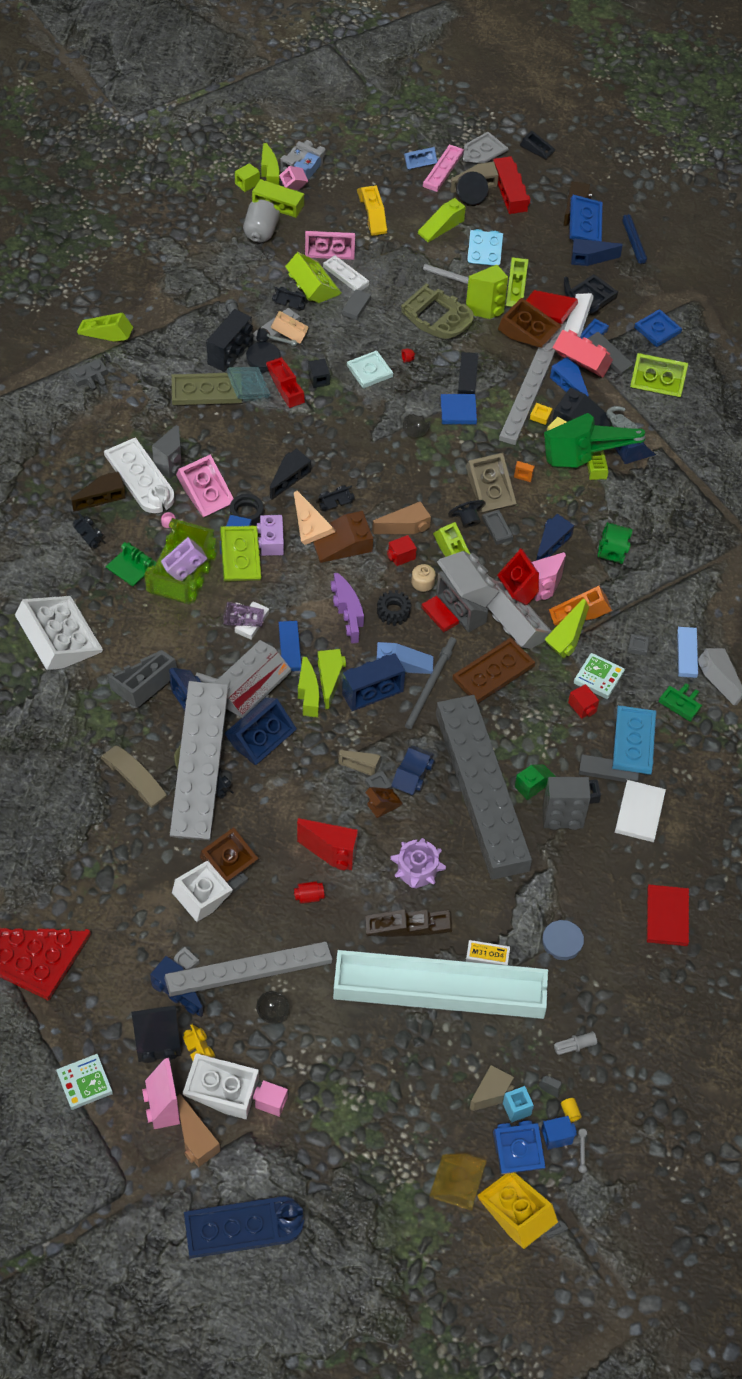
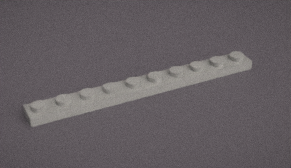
M566 321L562 324L558 323L561 325L559 331L542 348H538L501 431L499 441L516 445L556 351L552 347L562 330L565 329Z

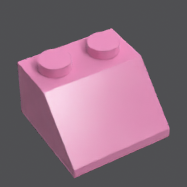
M564 552L532 562L539 572V592L534 597L535 601L546 600L553 596L562 578L566 557Z

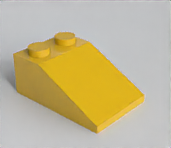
M516 1173L503 1175L477 1195L478 1199L505 1232L523 1249L558 1223L553 1205Z

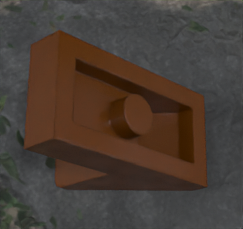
M369 787L365 792L369 797L367 806L376 818H380L403 804L393 789Z

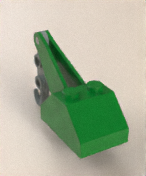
M613 406L606 412L614 427L596 426L594 417L586 413L544 432L546 460L551 466L579 467L591 461L594 452L644 442L645 430L638 429L637 425L624 417V415L613 413L617 410L625 411V408L621 406Z

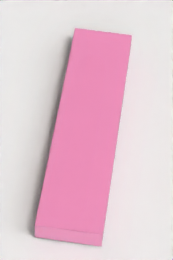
M449 144L423 182V187L438 192L463 155L464 149Z

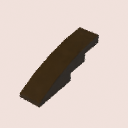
M403 909L365 916L367 936L398 937L452 932L450 910L429 913L428 910L407 913Z

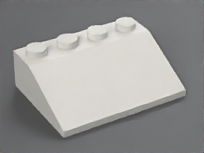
M71 596L22 599L15 616L46 670L62 669L103 651Z

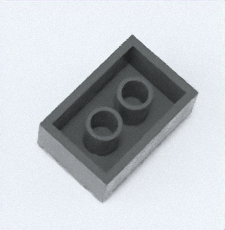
M548 777L542 805L543 828H550L552 830L569 828L577 830L584 827L590 802L589 777Z

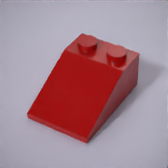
M298 818L297 842L332 867H336L339 870H352L357 851V829Z

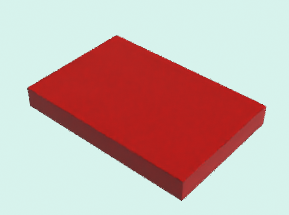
M534 290L526 299L528 303L555 322L561 324L578 304L577 298Z
M648 885L646 942L688 946L689 888Z

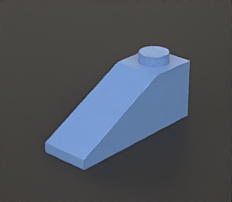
M378 642L377 660L384 655L395 653L406 673H432L433 656L397 643Z

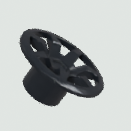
M473 500L462 503L451 509L448 516L451 518L460 516L464 528L475 526L481 522L477 511L482 509L486 502L484 500Z

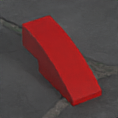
M283 358L266 362L269 373L287 406L292 408L305 403L304 391L298 385L296 376Z

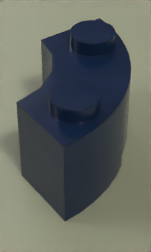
M416 746L409 747L401 765L397 768L391 787L414 795L416 791L420 792L424 785L423 779L427 771H431L434 766V753Z

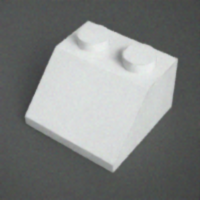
M206 861L175 879L172 894L195 921L198 922L213 913L232 893L233 889L215 868Z

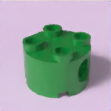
M607 522L602 532V540L599 542L597 556L623 564L625 553H628L631 543L628 542V539L631 538L633 529Z

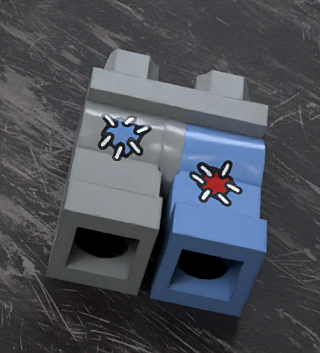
M306 140L304 143L299 141L287 156L283 155L280 158L281 171L286 170L288 166L303 168L309 180L319 166H322L325 148L319 146L315 149L311 141Z

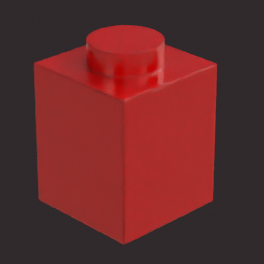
M409 535L389 542L387 556L390 561L393 560L394 564L399 566L415 560L417 548Z
M584 684L570 692L568 703L579 717L583 719L597 712L599 699Z

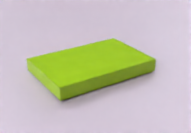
M257 526L220 527L224 581H260L261 568Z

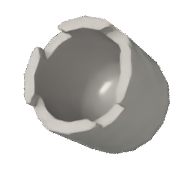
M266 200L251 202L243 224L246 236L255 242L269 240L278 223L280 211L274 208L273 203Z

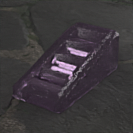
M227 602L224 610L223 624L262 627L264 609ZM254 614H257L256 620L253 619Z

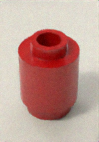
M317 881L298 883L297 888H294L295 900H299L300 904L319 902L320 899H324L323 883H317Z

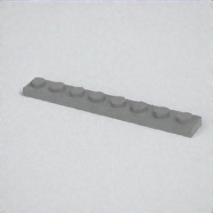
M327 942L168 973L165 974V982L171 997L331 964L332 956Z

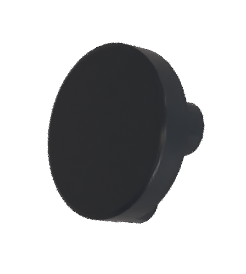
M471 171L464 173L458 178L456 192L460 201L466 204H478L485 199L488 193V182L482 174Z
M257 342L251 345L246 352L247 363L260 374L268 370L266 362L280 358L278 347L269 342Z

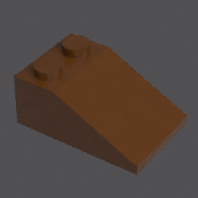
M520 298L502 317L498 330L513 340L542 348L559 331L561 325L523 298Z
M363 511L345 514L330 522L329 524L335 529V533L313 541L320 563L373 552V536Z

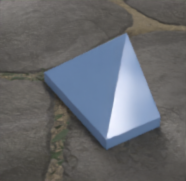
M435 147L404 153L407 169L437 163Z

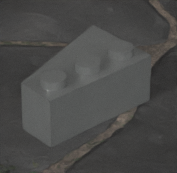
M161 650L141 659L140 663L132 667L129 665L125 666L123 671L116 674L110 673L107 677L111 690L138 708L170 681L169 669L177 668L173 657Z

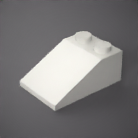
M195 1054L183 1095L224 1114L247 1120L253 1095L259 1081V1070Z

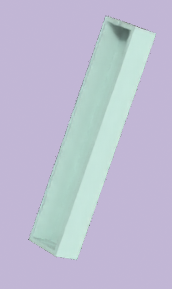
M338 950L333 999L544 1019L547 1005L548 969Z

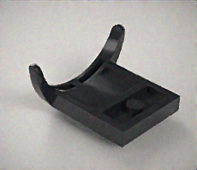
M595 274L572 289L569 284V278L567 276L564 277V290L567 297L575 298L576 294L592 293L593 300L588 314L596 312L618 295L617 290Z

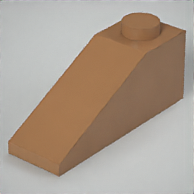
M420 501L373 520L372 532L373 534H416L430 528L431 516Z
M181 1094L177 1096V1104L186 1150L184 1154L191 1163L195 1162L200 1167L220 1152V1144Z

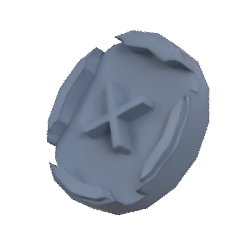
M558 920L546 927L542 936V944L545 951L554 956L553 958L569 960L575 958L581 951L584 944V936L576 924L566 920Z

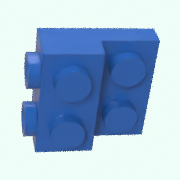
M532 1121L519 1122V1126L513 1127L510 1126V1123L497 1125V1129L493 1131L501 1175L545 1169L538 1123L532 1124Z

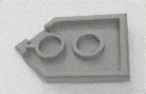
M486 132L464 145L463 161L486 163L508 151L509 148L491 133Z

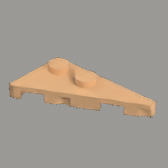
M295 491L294 498L301 542L306 545L335 533V529L298 491Z

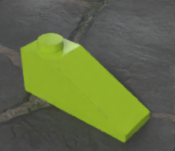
M456 198L443 204L419 229L418 234L429 243L464 222L466 206Z
M512 257L506 307H512L520 298H524L528 259Z
M124 313L82 320L77 333L113 342L124 341L129 338L133 326Z
M455 522L433 533L441 551L446 557L461 551L470 554Z
M582 599L544 639L563 659L566 656H570L577 646L589 609L585 599Z
M340 649L317 651V663L325 709L330 708L343 675V667H346L345 656H341Z

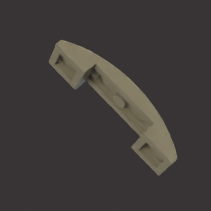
M115 745L101 756V759L113 771L116 769L139 792V796L151 808L167 797V794L152 775L124 749Z

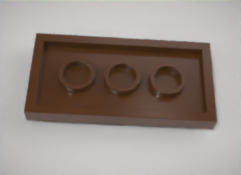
M509 638L453 674L452 679L468 696L475 695L478 704L535 667V661L512 638Z

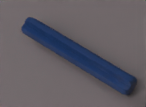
M630 214L624 215L622 221L638 263L645 264L647 256Z

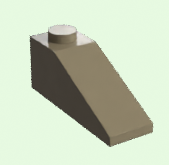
M494 162L477 164L451 179L450 191L455 193L458 178L464 173L471 171L482 174L488 182V188L497 187L498 172Z

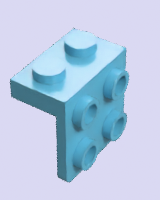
M480 229L470 230L468 263L491 266L497 264L499 266L503 233L498 231L485 232Z

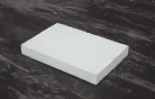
M627 780L615 833L654 842L666 789Z

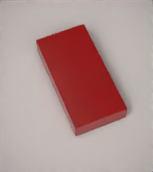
M437 595L422 603L421 608L443 632L459 624L458 618Z

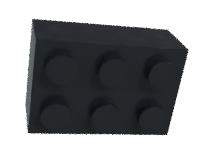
M234 309L206 340L208 365L222 372L233 366L234 361L253 342L251 316Z

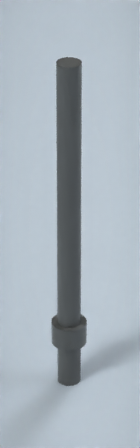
M450 637L446 646L442 648L439 654L440 658L405 724L407 729H412L446 661L450 659L453 653L452 649L457 641L455 638Z

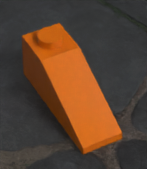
M597 586L549 609L554 625H558L582 599H585L589 605L585 620L596 619L612 611L607 596L600 586Z

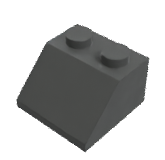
M177 425L152 445L153 462L161 474L168 479L175 476L178 470L182 468L179 426Z

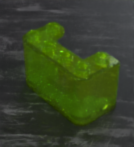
M172 518L169 523L172 532L166 536V545L156 565L148 567L145 572L146 591L190 604L196 599L198 587H202L203 576L209 572L211 559L214 560L216 557L217 549H214L216 538H214L213 529ZM189 537L202 548L208 559L183 581L176 580L167 573L161 560Z

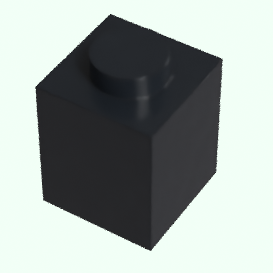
M326 360L308 361V374L313 388L330 385V372Z

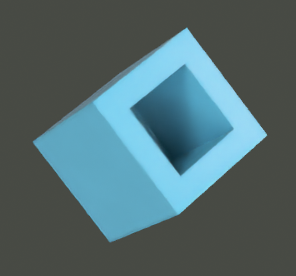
M525 1086L507 1092L504 1095L503 1105L511 1123L531 1116L534 1105Z

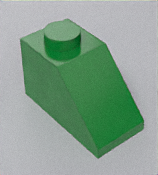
M544 764L530 765L517 774L515 788L526 800H529L546 788L548 777L556 776Z

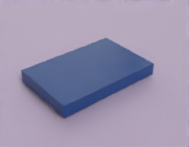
M572 195L570 239L602 242V202Z

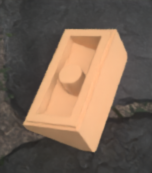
M281 311L277 313L271 325L272 329L292 340H296L297 343L302 342L309 328L307 325Z

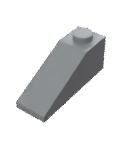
M706 648L697 659L703 674L733 705H737L742 699V684L725 648Z

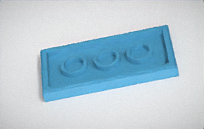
M618 705L612 769L645 774L652 773L655 710Z

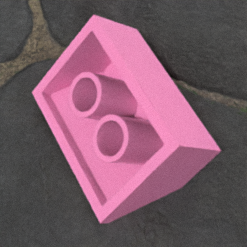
M305 231L306 256L330 259L336 255L340 259L354 260L355 233Z

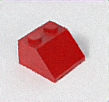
M520 548L497 576L513 599L527 605L539 592V572L524 550Z

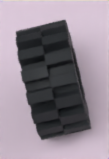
M392 590L388 591V594L384 592L377 602L378 618H381L383 623L387 621V625H390V623H393V626H396V623L402 625V622H406L407 618L410 617L411 601L410 599L408 600L409 597L407 595L404 596L403 592L398 594V590H395V593H392ZM390 605H397L401 607V609L398 611H391L387 609V607Z

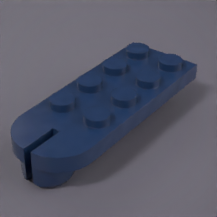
M276 1197L184 1212L189 1259L291 1243L301 1235L304 1227L303 1209L295 1200L289 1197ZM289 1218H296V1219L293 1220V1221H287V1220H285V1219H289Z

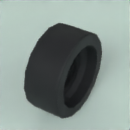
M252 494L236 496L229 506L230 515L251 519L252 526H257V523H260V516L264 515L263 502L259 497ZM242 506H251L257 509V512L252 516H241L236 513V510Z

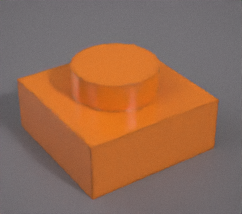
M517 461L514 478L531 482L535 466Z

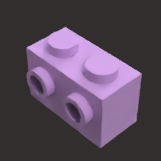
M261 515L260 523H257V532L261 534V537H258L259 548H261L262 556L283 555L282 515Z
M187 537L161 562L167 573L181 583L208 558L202 548Z

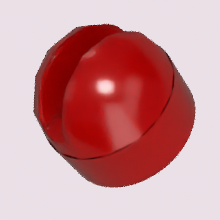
M402 349L401 355L404 363L414 360L415 352L412 349Z

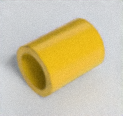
M568 1098L561 1102L564 1114L569 1116L570 1122L581 1119L582 1116L575 1098Z

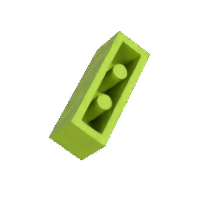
M260 179L252 191L253 203L259 200L269 201L274 204V208L277 211L279 210L280 213L295 218L304 207V193Z

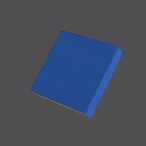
M660 309L636 322L634 326L656 347L682 332V328Z
M441 394L442 424H477L475 394Z

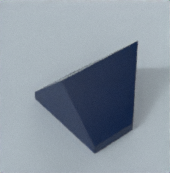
M644 442L615 447L624 464L656 455Z

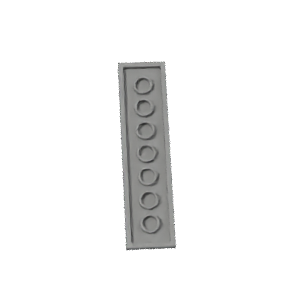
M189 681L170 837L211 840L228 685Z

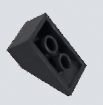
M571 387L554 409L552 420L553 422L559 417L568 422L589 413L594 417L596 426L611 427L612 425L602 408L586 394Z
M175 1005L131 1012L138 1062L151 1063L157 1059L169 1058V1060H172L177 1056H181Z

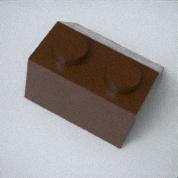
M234 827L201 850L200 859L203 862L208 861L226 882H229L258 860V857Z

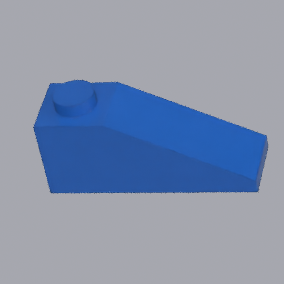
M566 357L552 366L550 378L565 392L571 387L589 397L576 363Z

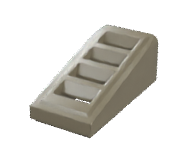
M340 750L339 752L340 765L372 776L376 774L380 767V755Z

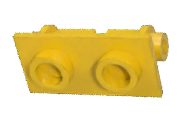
M191 1024L192 1031L186 1030L183 1033V1040L188 1051L197 1050L190 1054L192 1061L195 1054L215 1058L213 1050L206 1043L207 1035L205 1031Z

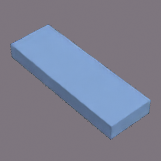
M678 627V676L697 678V628Z

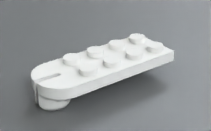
M136 437L104 451V456L116 472L119 471L123 483L144 511L160 513L163 512V507L167 510L173 505L174 491Z

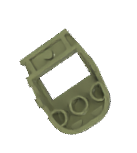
M427 283L401 305V312L419 329L443 339L461 334L471 325L474 317L472 310L466 304H460L458 298L453 295L449 297L440 289L436 291L431 290ZM435 300L449 311L430 326V323L419 319L418 314Z

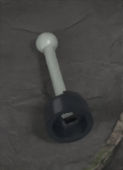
M261 327L258 329L257 341L266 342L269 339L291 344L293 347L297 345L296 340L290 341L271 336L267 329Z

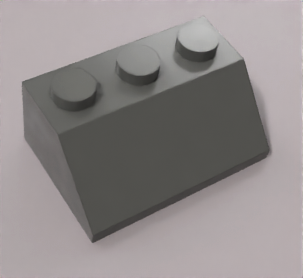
M440 571L438 573L436 595L458 618L460 624L468 633L485 624L488 615L487 608L462 598L446 574Z

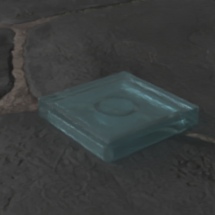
M229 367L226 372L238 399L269 397L270 392L259 367Z

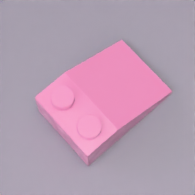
M211 454L180 468L176 474L184 491L203 518L229 506L234 499Z
M166 1058L145 1080L146 1089H142L144 1102H149L150 1109H146L148 1123L153 1122L154 1129L180 1124L169 1058Z

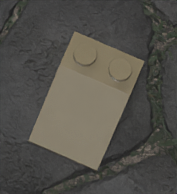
M503 453L468 461L466 469L477 500H484L486 502V505L481 509L482 513L516 505Z

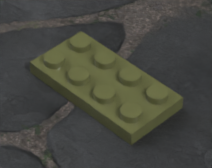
M241 372L171 374L172 405L242 403Z

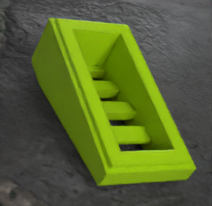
M604 451L594 452L592 459L600 460H591L587 463L589 480L607 479L608 466Z

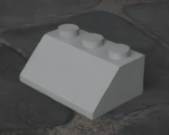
M461 551L437 561L462 598L486 607L499 592L495 585L496 581L487 574L488 570L479 563L480 559L474 553L469 554Z

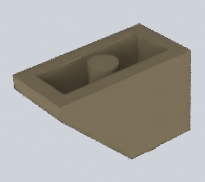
M491 1065L471 1100L470 1110L475 1111L502 1104L505 1093L515 1088L512 1085L514 1077Z

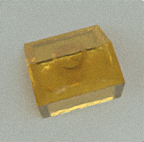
M468 1154L442 1155L429 1197L472 1211L487 1160Z

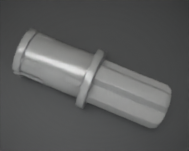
M593 1031L577 1037L573 1035L570 1039L555 1043L554 1049L557 1055L572 1051L579 1052L582 1048L596 1045L597 1038Z

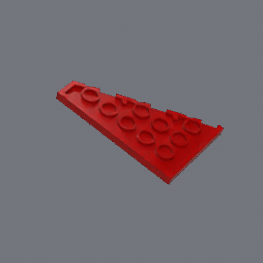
M0 928V978L49 1001L90 937V930L37 929V931Z

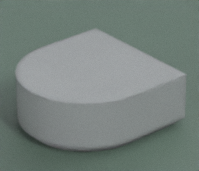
M186 947L180 950L174 957V961L182 966L184 970L193 969L199 964V959Z

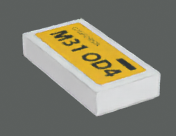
M469 940L466 962L508 966L510 947Z

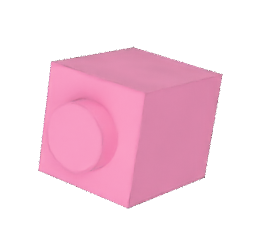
M289 166L279 175L284 187L298 191L308 182L303 168Z
M263 1080L261 1087L257 1086L253 1095L255 1108L280 1117L288 1098V1089Z

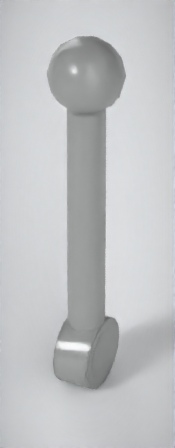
M580 1129L578 1132L580 1137V1166L578 1170L580 1173H585L587 1171L585 1166V1138L587 1131Z

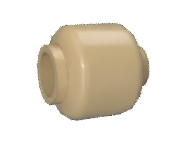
M426 564L416 566L412 571L411 583L413 587L421 592L431 590L435 585L436 572L431 566Z

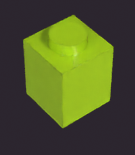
M250 163L235 171V184L244 192L255 187L260 180L259 170Z

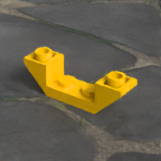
M377 185L358 188L357 193L360 202H364L368 213V227L371 236L386 234L385 211Z

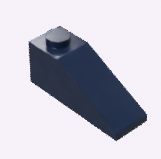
M559 514L549 518L545 523L536 561L552 556L572 537L574 525Z

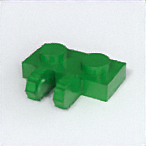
M687 683L679 691L669 686L659 698V703L691 722L702 707L700 703L695 701L700 691L695 690L688 697L685 695L690 687Z

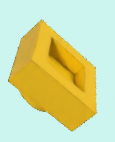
M536 403L530 414V420L546 425L553 408Z

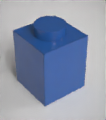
M569 1116L543 1121L541 1131L547 1150L573 1143L577 1132L575 1124L570 1122Z

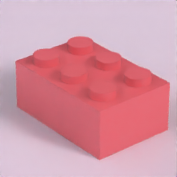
M562 330L552 348L560 356L568 357L572 362L603 378L613 361L607 349L600 345L596 347L592 344V341L585 337L581 339L577 336V333L571 330L568 332Z

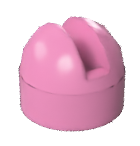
M166 512L162 515V526L165 528L175 526L176 518L173 513Z

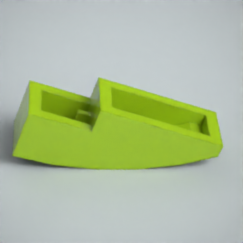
M263 143L261 177H266L267 182L279 185L278 161L268 144Z
M303 657L298 684V699H304L303 716L318 717L319 689L317 678L308 658Z

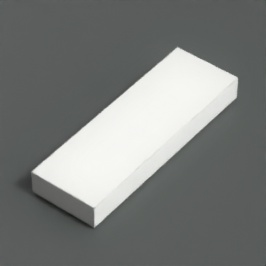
M336 255L323 263V268L352 290L362 291L369 286V280Z
M592 293L576 294L575 298L578 299V304L569 315L565 331L571 330L577 333L578 337L581 336L593 300Z

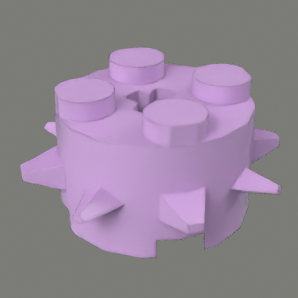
M423 838L419 842L417 840L407 843L402 842L400 853L391 856L390 859L398 864V871L394 876L400 877L411 888H419L430 883L435 884L434 879L437 872L446 869V866L439 862V854L442 850L436 849L430 842L426 843Z

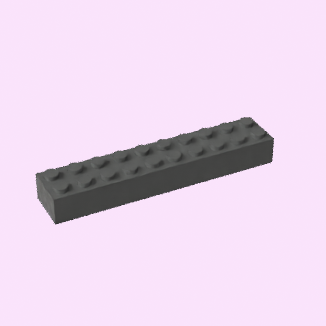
M475 695L437 702L436 717L491 880L529 872L532 858Z

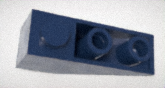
M574 239L571 264L589 266L620 258L623 244Z
M165 956L150 974L152 987L159 992H165L174 1003L179 1002L184 1005L190 1014H197L202 1017L203 1007L195 992L169 996L165 974L183 971L184 969L175 961Z

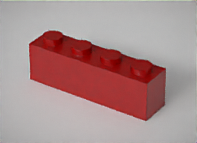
M512 156L493 159L498 172L497 185L508 213L527 212L528 205H530V196L526 194L525 184H522L521 174L517 171L516 162L514 163Z

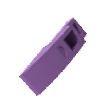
M334 573V581H331V591L335 592V596H333L334 607H338V613H343L344 621L348 622V625H346V636H350L351 643H359L358 627H363L364 614L360 601L350 584L339 573Z

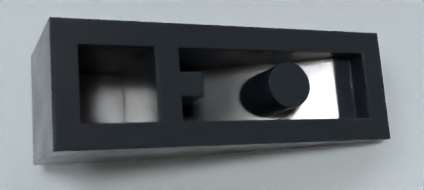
M297 448L287 453L283 458L270 485V499L273 500L311 472V460Z

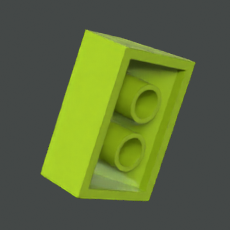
M297 252L285 266L289 271V276L297 282V287L304 291L309 301L313 300L320 303L342 293L317 260Z
M497 264L469 276L466 305L472 310L474 316L491 319L504 313L508 276Z
M638 353L630 387L681 397L688 363Z

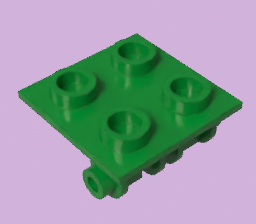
M124 542L121 546L123 551L105 568L133 587L158 563L138 548L132 546L131 543Z

